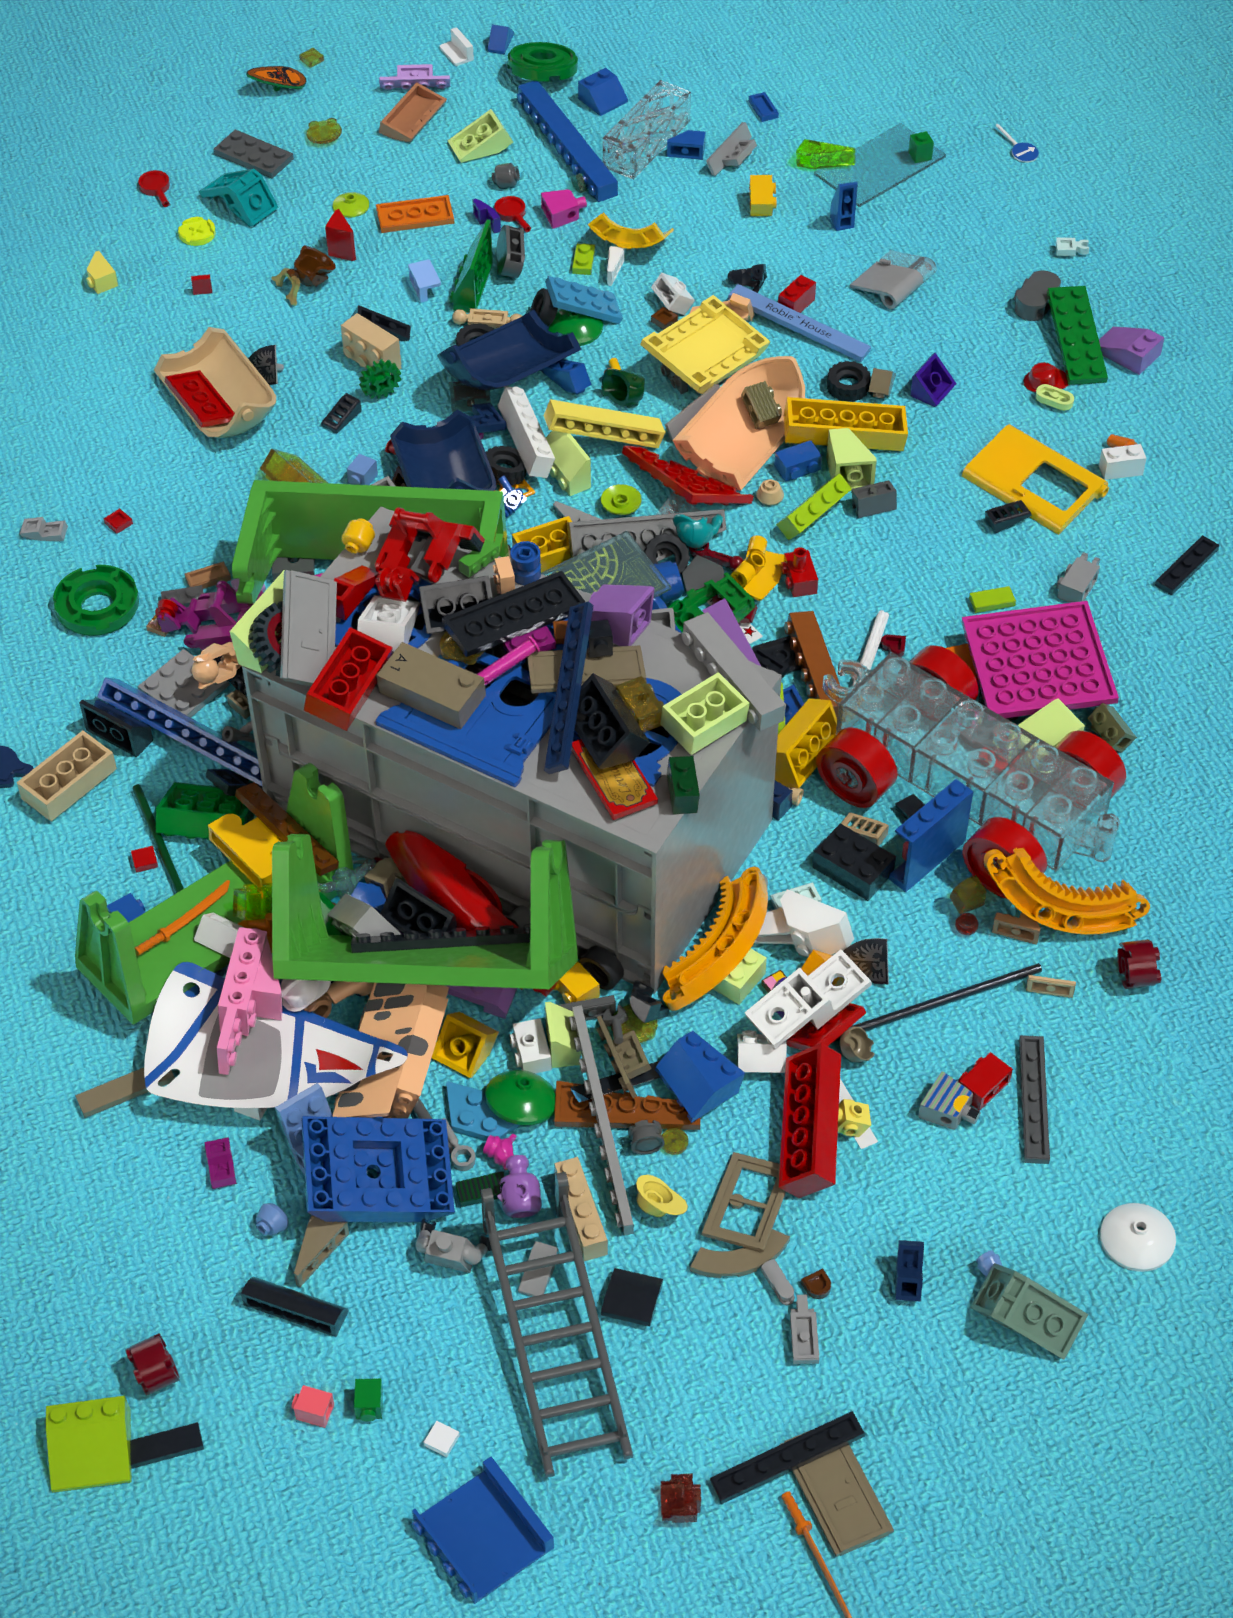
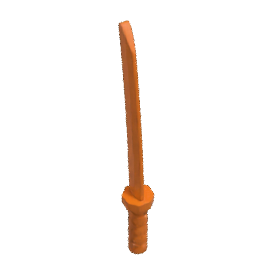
M226 880L208 897L166 928L158 929L155 936L136 946V955L143 954V952H146L162 941H169L172 934L191 922L226 894L230 881Z
M791 1492L783 1493L781 1498L787 1505L786 1507L790 1511L792 1518H794L795 1524H797L795 1527L796 1533L804 1535L845 1618H852L809 1533L812 1529L811 1522L806 1521L804 1516H802V1512L798 1508Z

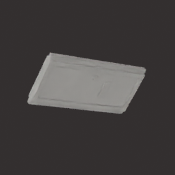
M293 570L284 571L280 679L283 681L312 686L335 651L337 582L334 580Z

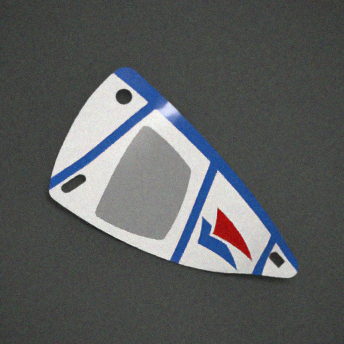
M183 962L178 964L168 977L155 1005L145 1052L144 1077L146 1089L151 1094L177 1101L227 1108H275L316 1083L322 1087L325 1097L334 1095L369 1076L402 1065L407 1060L408 1053L404 1048L390 1041L370 1036L312 1012L304 1010L297 1012L289 1011L282 1004V1021L257 1017L255 1027H250L249 1035H242L240 1046L235 1047L234 1052H237L235 1066L230 1067L228 1075L219 1074L217 1045L221 1032L218 1003L225 978L194 963ZM192 982L199 986L200 992L196 997H187L183 993V986L186 983ZM388 1052L393 1054L388 1062L377 1059L379 1053ZM178 1069L180 1071V1074L167 1086L161 1087L158 1085V1081L170 1070Z

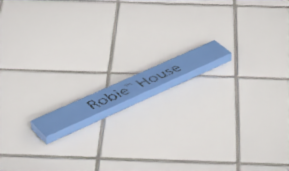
M737 284L728 295V300H730L733 293L750 299L755 313L859 362H862L871 350V346L742 285Z

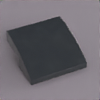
M614 1268L604 1298L601 1315L650 1327L662 1289L663 1279Z

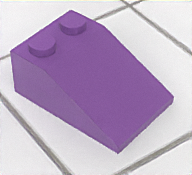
M1115 326L1099 339L1104 357L1138 375L1161 355L1164 342L1163 336L1150 329Z

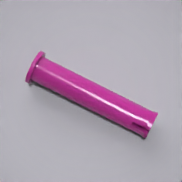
M528 636L525 642L477 675L484 678L486 686L535 651L537 653L540 652V648L531 636Z

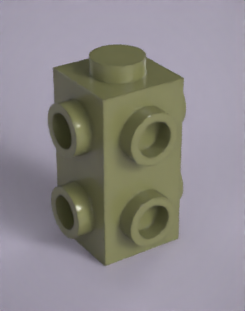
M1102 703L1088 717V720L1092 723V730L1096 734L1101 735L1116 751L1122 753L1137 738L1112 706Z

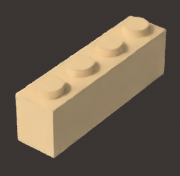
M575 1157L554 1163L555 1174L566 1172L569 1204L584 1261L608 1255V1240L579 1158Z

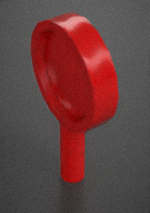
M158 170L143 173L138 180L140 191L149 196H158L163 207H168L170 203L164 194L170 187L168 175Z
M506 196L496 201L494 210L500 216V220L505 222L516 221L525 232L531 230L530 225L523 219L526 206L522 199L515 196Z

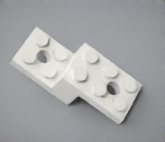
M840 949L809 976L799 967L744 1013L776 1049L809 1021L818 1030L868 989L872 982ZM837 977L845 979L844 983L840 986L832 985L833 980ZM777 1011L785 1013L781 1020L772 1019L773 1014Z

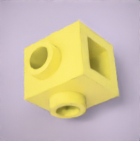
M843 1099L839 1103L838 1133L846 1136L860 1137L871 1126L869 1105L855 1102L851 1099Z

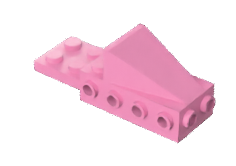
M239 927L218 1003L221 1032L217 1045L219 1074L228 1075L230 1067L235 1066L237 1052H234L235 1047L240 1046L242 1035L248 1036L250 1027H255L257 1017L282 1021L281 987L279 980L274 979L272 954L267 939V931L257 928Z

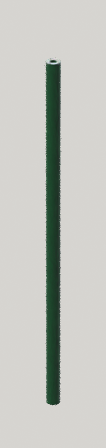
M134 785L132 789L175 892L178 893L184 889L161 833H156V821L141 785Z

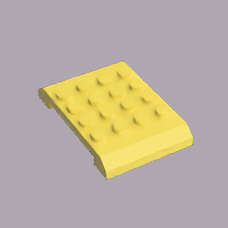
M712 295L704 300L698 309L658 334L653 332L643 338L640 345L695 391L703 394L714 384L720 383L758 358L769 346L770 341L717 297Z

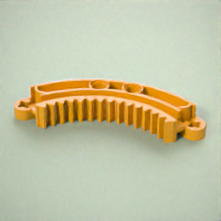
M1024 848L1013 849L1014 854L1007 858L997 849L988 851L984 856V864L991 878L1006 898L1029 918L1055 930L1076 934L1116 932L1136 926L1137 924L1134 920L1145 916L1150 909L1148 900L1143 895L1137 894L1132 886L1124 880H1121V886L1113 883L1112 889L1105 885L1103 891L1099 887H1096L1094 891L1090 887L1086 891L1082 887L1076 890L1074 886L1068 888L1064 883L1061 885L1058 881L1054 882L1050 877L1047 878L1043 872L1041 873ZM993 858H998L997 862L1001 869L997 870L993 864ZM1140 902V908L1136 909V903Z
M758 867L746 869L740 878L732 882L728 876L719 882L722 890V899H720L722 905L719 906L720 911L716 913L718 918L713 920L715 924L709 926L711 931L704 933L706 938H700L701 944H694L695 950H688L686 957L680 956V961H673L670 968L664 966L662 972L670 989L664 993L663 1001L669 1010H679L713 989L737 967L753 946L764 923L768 904L767 885Z

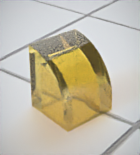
M975 875L959 883L951 892L950 899L958 912L962 914L984 906L987 892Z

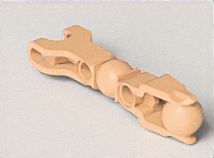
M233 642L223 645L213 643L202 650L200 655L193 658L195 662L192 664L191 673L194 679L199 682V689H206L213 683L219 684L233 678L236 675V670L242 667L238 664ZM222 656L221 661L217 664L214 659Z

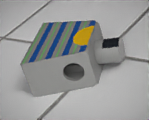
M942 1071L921 1102L918 1117L950 1129H957L962 1119L975 1125L981 1112L970 1107L973 1093Z

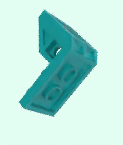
M255 169L224 173L199 191L202 198L210 197L212 199L218 195L223 197L228 208L248 226H254L279 208L263 176Z

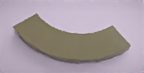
M772 1229L764 1252L745 1247L733 1251H713L701 1247L690 1266V1271L714 1278L734 1275L740 1277L756 1272L765 1262L776 1259L786 1248L790 1241V1236Z

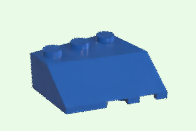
M694 1031L679 1038L655 1068V1071L668 1090H672L677 1096V1103L688 1112L687 1117L691 1123L738 1094L745 1075L744 1071Z

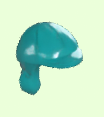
M678 514L674 516L673 523L676 527L677 536L686 546L700 548L705 546L712 536L718 533L723 517L720 514L715 515L710 524L707 523V517L705 519L702 517V519L696 521L683 514Z

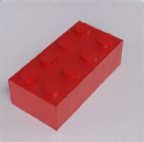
M350 627L307 692L304 711L347 731L378 683L376 675L391 657L393 647Z

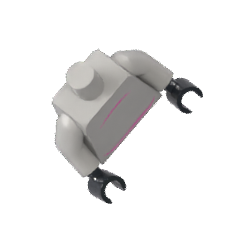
M422 1219L416 1241V1249L420 1253H425L424 1262L470 1273L472 1265L478 1264L487 1251H492L489 1237H485V1234H480L479 1244L475 1247L467 1238L435 1230L436 1222L430 1224L425 1222L426 1219Z

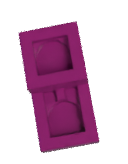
M229 1137L205 1142L212 1189L237 1184Z

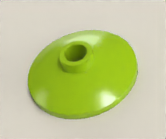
M357 192L343 193L334 199L333 210L339 209L343 216L347 218L358 217L369 209V200L365 195Z
M624 484L613 485L607 488L601 495L603 508L615 515H627L635 512L640 507L642 501L641 494L636 488Z

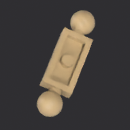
M459 309L454 311L452 315L453 322L457 325H462L465 322H468V325L482 323L494 329L522 317V315L517 313L509 317L508 311L470 309L469 314Z

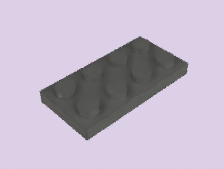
M236 129L214 148V155L245 168L255 169L260 174L271 179L294 159L293 153Z

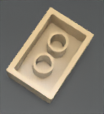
M358 313L341 324L343 352L346 357L351 358L365 368L367 365L373 366V361L378 364L381 359L384 362L390 360L391 363H395L399 370L402 368L400 344L397 337Z

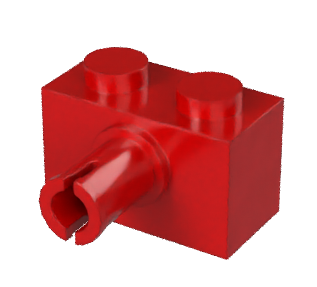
M798 547L793 552L784 553V562H781V572L783 575L786 574L787 590H791L793 597L817 594L818 577L809 550Z

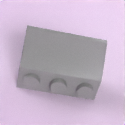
M345 894L328 913V916L333 919L331 924L348 936L356 937V935L368 933L370 936H380L384 932H393L394 935H401L372 906L348 894Z

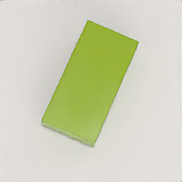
M1010 586L969 594V599L975 613L1016 605V600Z

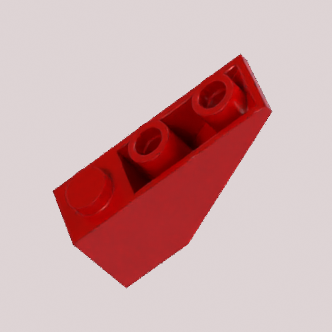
M361 565L334 579L337 582L336 617L346 621L375 585V579L378 576L376 570Z

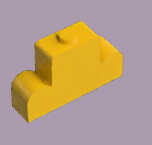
M227 814L208 825L209 840L263 894L271 890L272 849L275 843L283 841L258 817L242 825V820L239 816Z

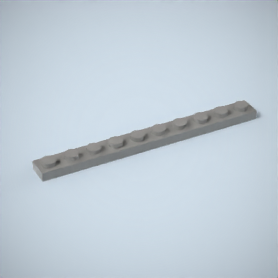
M582 1005L572 1007L573 1016L569 1017L571 1030H576L577 1037L574 1038L576 1052L581 1051L582 1058L579 1059L581 1073H586L587 1080H584L586 1094H591L592 1102H589L591 1116H596L597 1118L594 1129L596 1138H601L603 1144L599 1146L601 1159L607 1161L608 1167L604 1168L607 1183L611 1182L613 1190L609 1191L612 1205L617 1204L618 1213H615L617 1228L622 1227L624 1236L634 1234V1224Z

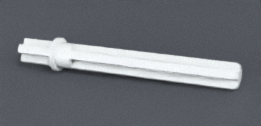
M883 610L879 611L876 616L858 670L852 677L853 684L849 694L850 696H855L856 699L860 698L864 687L869 683V673L889 618L888 612Z

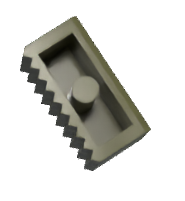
M766 381L745 387L741 397L751 416L752 422H754L755 428L759 429L778 423L782 416V409L774 400L772 387H768Z

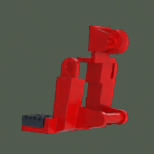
M400 507L396 508L389 523V526L392 528L375 563V569L378 573L375 583L380 596L391 600L407 601L413 582L419 581V577L412 569L407 568L411 560L408 553L414 541L421 542L422 539L427 540L429 536L433 538L424 560L431 566L428 572L429 581L436 583L439 581L443 570L448 571L458 546L461 549L481 552L485 539L474 526L445 522L431 512L422 514L405 511Z

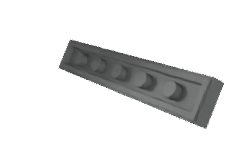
M1020 1035L1019 1053L1024 1163L1049 1164L1050 1149L1044 1036Z

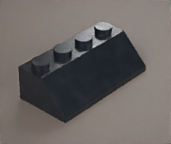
M592 673L581 686L575 730L598 768L605 769L633 761L650 742L613 684Z

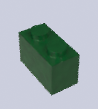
M669 757L667 781L672 813H697L700 793L694 757Z

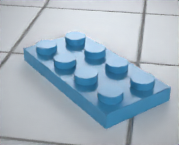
M547 277L545 283L553 307L620 324L623 317L614 293L599 290L592 286L580 285L577 282H569L559 277Z

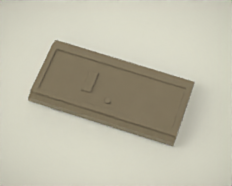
M640 645L613 647V655L589 658L588 651L586 652L582 684L594 673L611 682L615 688L647 686ZM563 650L534 652L527 657L531 693L557 691Z
M849 1444L792 1471L836 1557L884 1538L894 1532Z

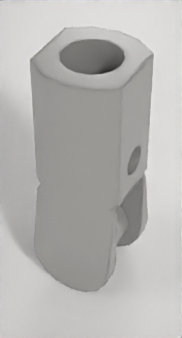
M775 1259L765 1262L761 1266L763 1275L780 1302L784 1305H791L795 1299L792 1285L786 1279Z

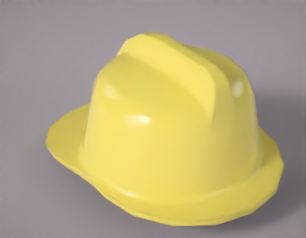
M641 1175L637 1179L636 1187L638 1194L636 1200L640 1209L645 1213L655 1217H662L666 1213L681 1215L687 1211L688 1205L686 1201L661 1179L652 1175Z

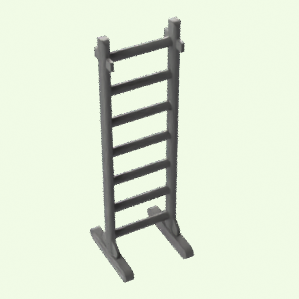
M566 1172L555 1174V1209L557 1218L497 1231L492 1189H482L483 1228L485 1235H488L545 1478L555 1476L551 1457L619 1441L624 1460L633 1458L622 1408L569 1204V1183ZM566 1227L571 1247L570 1252L505 1266L499 1241ZM574 1261L580 1286L513 1301L508 1280L509 1275ZM583 1296L589 1322L522 1336L516 1311ZM592 1332L598 1358L530 1372L525 1351L526 1346ZM601 1368L608 1394L539 1409L533 1383ZM611 1405L617 1431L548 1447L542 1420Z

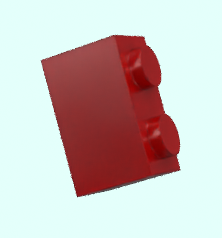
M800 275L779 294L778 303L801 313L815 300L816 282Z
M990 1052L985 1058L980 1057L974 1064L973 1069L969 1073L967 1071L964 1072L958 1082L973 1093L971 1105L980 1111L1010 1083L1013 1069Z

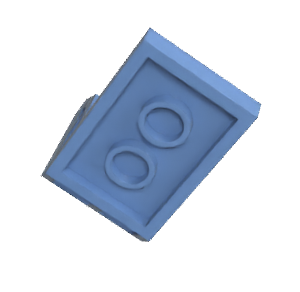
M318 1083L275 1107L296 1163L304 1175L301 1118L302 1116L332 1117L324 1091Z

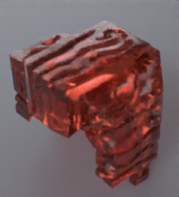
M693 1473L671 1474L669 1481H661L662 1521L667 1520L672 1521V1523L697 1522V1513L701 1511V1484L693 1485Z

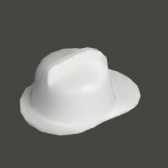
M283 979L281 983L282 1004L289 1011H301L328 991L331 981Z

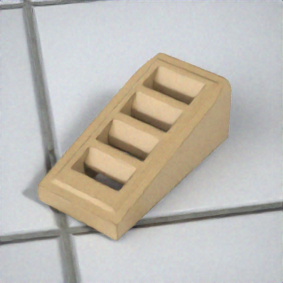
M851 812L841 823L878 846L888 835L889 825ZM850 821L854 822L852 826H847Z

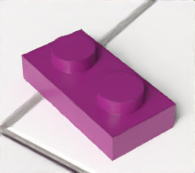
M547 626L503 642V647L507 653L525 642L528 636H531L536 641L540 651L556 649V641Z

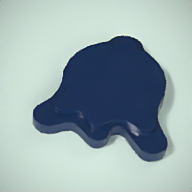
M0 746V788H10L14 785V777H24L34 768L30 764L21 762L11 748Z

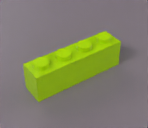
M839 473L822 485L776 525L789 541L812 524L851 491L852 488Z

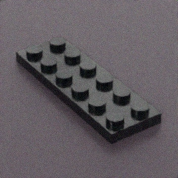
M559 571L443 617L442 625L465 657H469L511 640L516 636H521L553 623V621L569 616L570 607L584 603L585 600L563 571Z

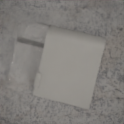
M890 250L850 284V288L880 294L882 303L887 308L894 309L935 274L937 267L930 258Z

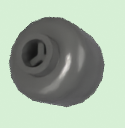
M512 163L497 165L492 173L493 183H497L501 189L516 186L517 181L520 180L518 167Z

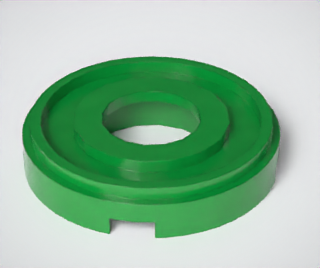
M530 42L517 45L508 53L507 68L510 69L511 67L512 74L528 80L546 82L549 81L551 76H559V80H564L577 73L578 57L573 50L560 44Z
M99 564L96 565V569L82 571V568H79L65 576L54 591L53 601L57 618L66 628L82 635L99 636L122 628L132 619L139 606V595L134 579L126 571L115 566ZM94 595H105L113 601L112 604L101 610L89 611L82 609L84 601Z

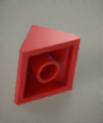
M337 209L325 226L328 256L355 261L356 253L353 230L341 211Z

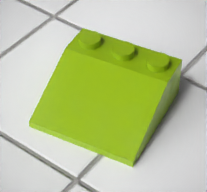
M125 1396L46 1406V1438L52 1493L132 1482V1467L130 1465L131 1409Z

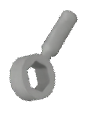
M446 1120L448 1141L454 1147L451 1153L452 1166L459 1171L470 1170L475 1165V1152L467 1145L459 1146L458 1139ZM468 1154L470 1159L468 1162H458V1155Z

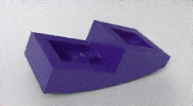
M476 198L472 199L473 214L481 225L486 220H491V230L494 234L499 233L501 230V220L498 213L483 201Z

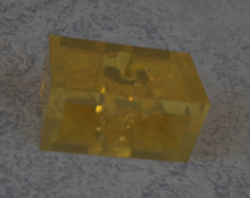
M640 676L616 685L617 692L643 732L662 726L660 722L662 706L664 704L654 695L651 684H647L644 678Z

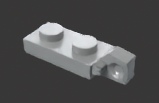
M797 1295L796 1309H791L790 1312L793 1364H819L816 1312H814V1309H808L807 1295Z

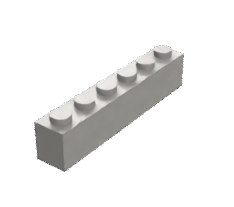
M707 612L685 621L682 633L684 644L693 650L696 658L703 662L711 676L720 673L750 703L747 716L748 721L754 724L759 731L784 721L786 704L712 616Z

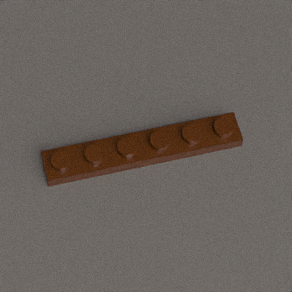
M255 782L236 789L235 796L283 842L288 841L287 836L290 834H309ZM310 835L316 873L322 876L337 869L339 861Z

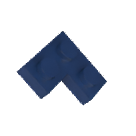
M491 403L472 405L471 412L475 416L471 417L474 420L478 434L506 430L507 422Z

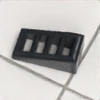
M345 393L321 422V426L338 433L362 411L361 401Z
M1022 500L985 511L986 521L995 533L1032 516ZM1021 508L1023 512L1019 513L1017 509Z

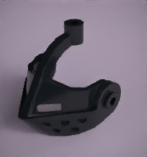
M757 264L746 269L731 270L727 276L728 281L732 285L739 284L754 287L752 291L758 293L768 277L766 264Z

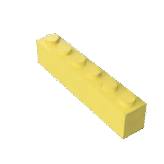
M550 399L543 415L548 429L552 431L659 448L665 435L660 418Z

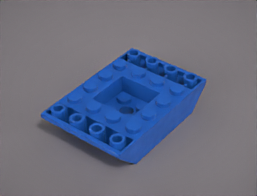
M302 1116L307 1213L325 1222L421 1223L422 1219H426V1222L455 1213L446 1119ZM366 1169H375L378 1173V1178H370L366 1173Z

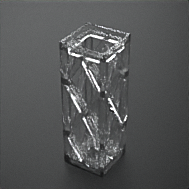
M660 80L603 137V163L608 170L634 180L667 146V140L675 137L690 122L691 92ZM670 95V106L663 108V97ZM674 95L680 97L675 103ZM649 102H653L649 110ZM629 127L624 136V128ZM645 149V157H641Z

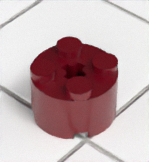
M1146 939L1119 943L1122 948H1118L1117 951L1119 973L1125 975L1126 980L1122 981L1125 989L1149 987L1161 983V973L1157 969L1160 953L1158 947H1153L1152 941Z
M160 1333L125 1349L129 1361L135 1367L133 1372L139 1385L141 1384L146 1396L180 1381L173 1358L166 1349L167 1345Z

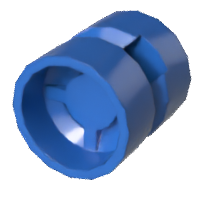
M522 541L513 545L510 550V561L515 575V582L520 585H526L539 580L541 577L539 547L529 541Z

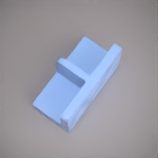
M428 259L408 264L409 279L420 302L428 301L427 289L441 286V281L431 261Z

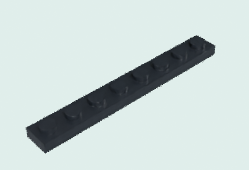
M525 924L520 928H514L513 925L500 926V929H490V927L481 926L477 927L476 930L466 931L465 928H454L452 932H442L440 929H432L428 933L406 931L401 935H394L393 932H384L380 936H370L368 933H362L352 937L351 949L352 953L530 943L531 924Z

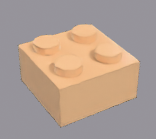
M509 556L495 558L493 572L496 575H493L494 584H497V594L501 595L515 589V575Z

